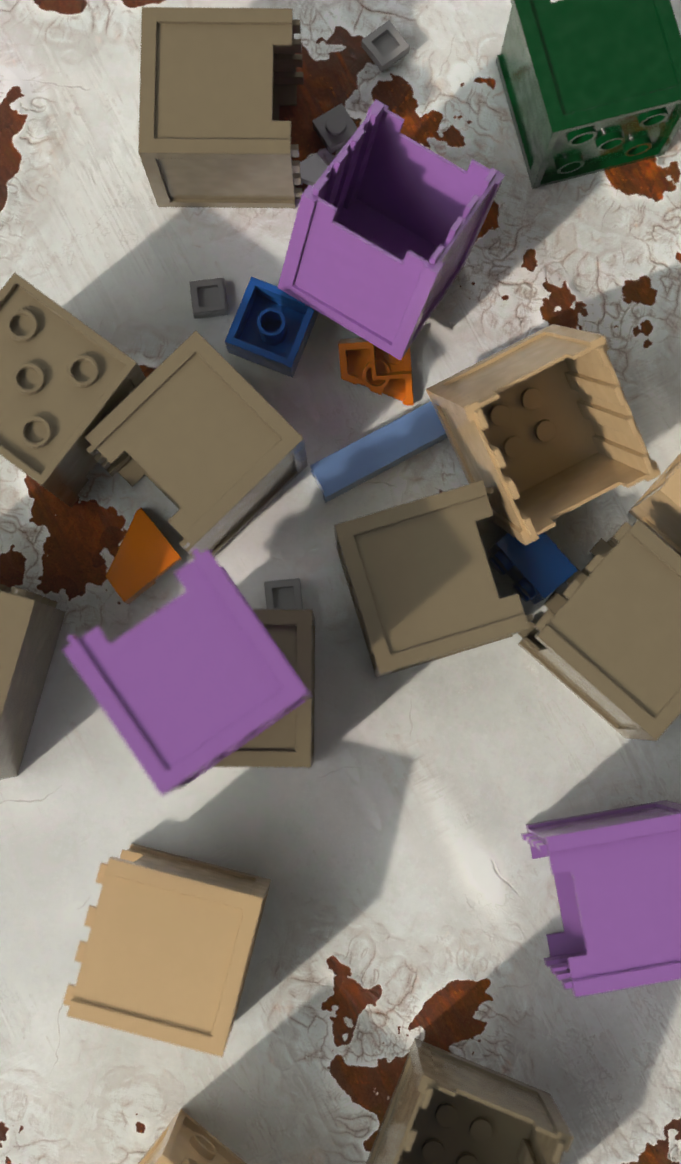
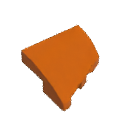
M363 338L340 339L338 349L341 379L355 385L361 384L366 386L370 391L382 395L383 393L398 399L404 405H414L411 347H409L400 361Z
M142 508L136 511L106 574V578L127 604L134 601L154 585L156 579L182 560L181 556Z

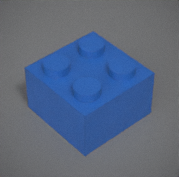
M251 276L225 339L227 351L293 378L319 313L280 290L277 286Z
M545 532L538 535L539 539L526 546L507 533L488 551L492 555L489 561L501 575L507 573L516 583L513 589L526 603L531 600L535 605L544 600L577 571L576 567Z

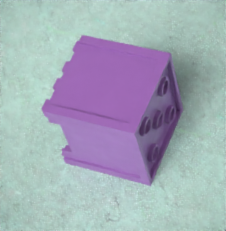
M375 100L368 109L366 119L314 186L309 184L302 193L278 288L401 361L463 269L505 174L493 167L489 169L473 159L468 170L465 171L400 133L405 119L389 111L388 106Z
M195 548L191 551L195 558L174 573L186 589L183 594L118 639L110 643L100 627L97 626L79 639L76 635L71 634L67 637L70 644L62 649L161 795L185 787L313 697L223 566L219 565L209 549L201 553L198 548Z
M663 800L526 824L527 832L521 833V837L530 844L532 859L549 856L551 871L554 874L564 932L546 935L550 957L544 958V963L547 967H550V971L555 974L557 980H561L562 986L565 989L571 988L575 997L681 979V804Z

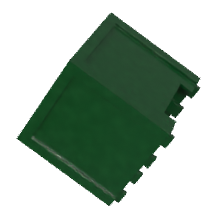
M510 0L512 8L501 54L497 55L496 65L532 189L662 156L666 153L681 127V35L670 0H561L553 3L550 0Z

